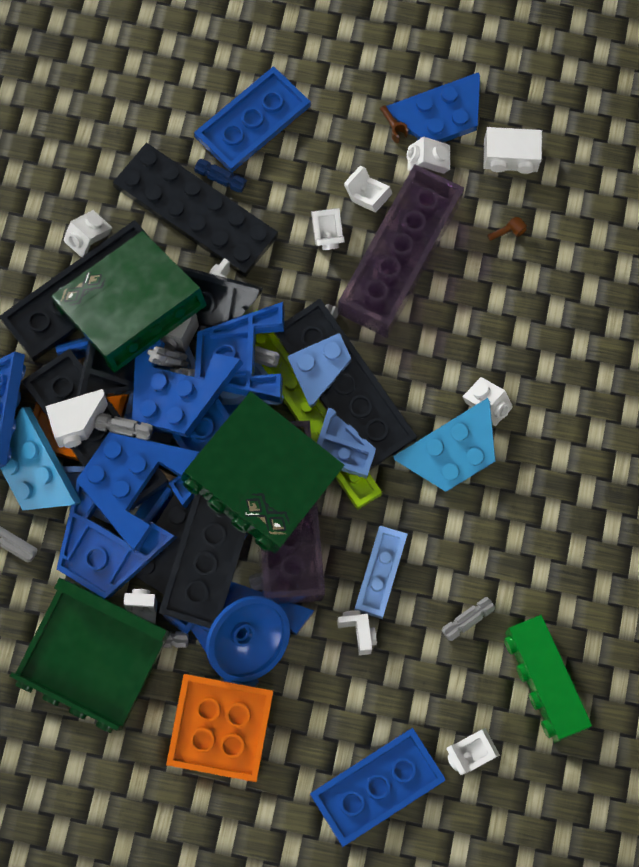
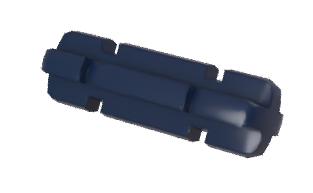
M199 159L194 168L195 173L202 176L207 175L208 179L225 187L230 186V189L236 192H242L246 186L247 180L238 175L234 176V173L215 164L211 165L210 162L204 159Z

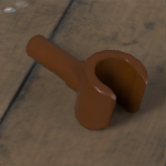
M386 105L382 106L380 110L392 127L391 138L395 143H399L400 137L396 132L404 133V136L407 138L408 127L403 122H397Z
M514 217L508 222L507 226L488 234L487 237L491 241L511 231L516 237H519L526 232L527 225L521 218Z

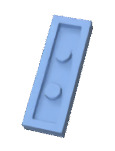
M379 526L354 610L383 619L408 535L407 533Z

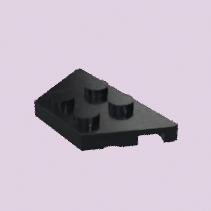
M179 266L200 287L207 306L196 313L199 324L197 330L200 331L245 315L263 290V287Z
M89 341L76 397L103 389L105 397L133 394L135 358L114 373L107 365L103 355Z

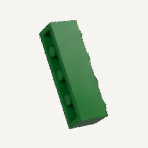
M542 614L509 627L505 632V646L509 654H514L519 663L516 666L518 675L522 682L527 681L531 690V693L528 694L530 702L535 710L539 709L544 719V721H541V725L547 738L552 737L555 744L592 727Z

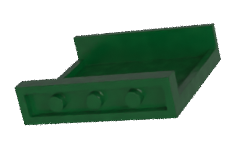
M59 578L54 587L57 592L17 671L11 672L10 677L17 680L15 684L17 687L30 693L35 689L43 693V700L55 706H58L60 702L69 706L68 712L78 718L85 720L86 716L97 720L95 726L106 732L112 733L113 729L116 731L122 730L171 632L72 582Z

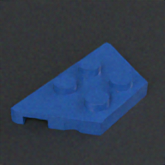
M479 72L386 107L397 122H403L407 125L408 134L414 135L417 141L422 137H427L442 143L477 130L480 74Z

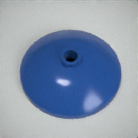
M248 596L231 603L216 617L207 636L206 654L211 667L221 677L232 682H249L262 677L276 666L286 651L290 638L288 617L280 605L263 596Z

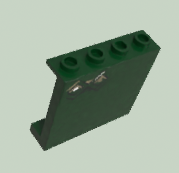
M143 231L129 239L125 244L108 254L51 296L60 314H65L103 355L107 365L114 373L207 306L200 287Z
M250 391L185 469L181 480L184 481L183 485L189 492L194 495L200 494L208 500L207 504L213 511L218 514L223 512L232 519L231 523L237 530L242 533L247 531L256 538L255 543L261 549L267 552L271 550L276 554L345 465Z

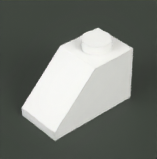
M103 389L45 406L54 438L59 448L76 447L81 444V441L89 438L95 428L97 415L103 413L108 406Z

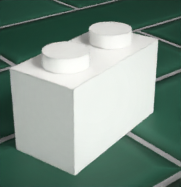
M487 127L484 138L483 169H491L493 172L511 170L523 174L538 172L542 158V130Z

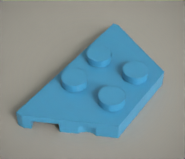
M486 398L394 455V460L445 492L496 462L489 399Z
M22 407L15 419V432L11 436V458L6 466L0 468L22 511L80 504L81 500L30 407Z

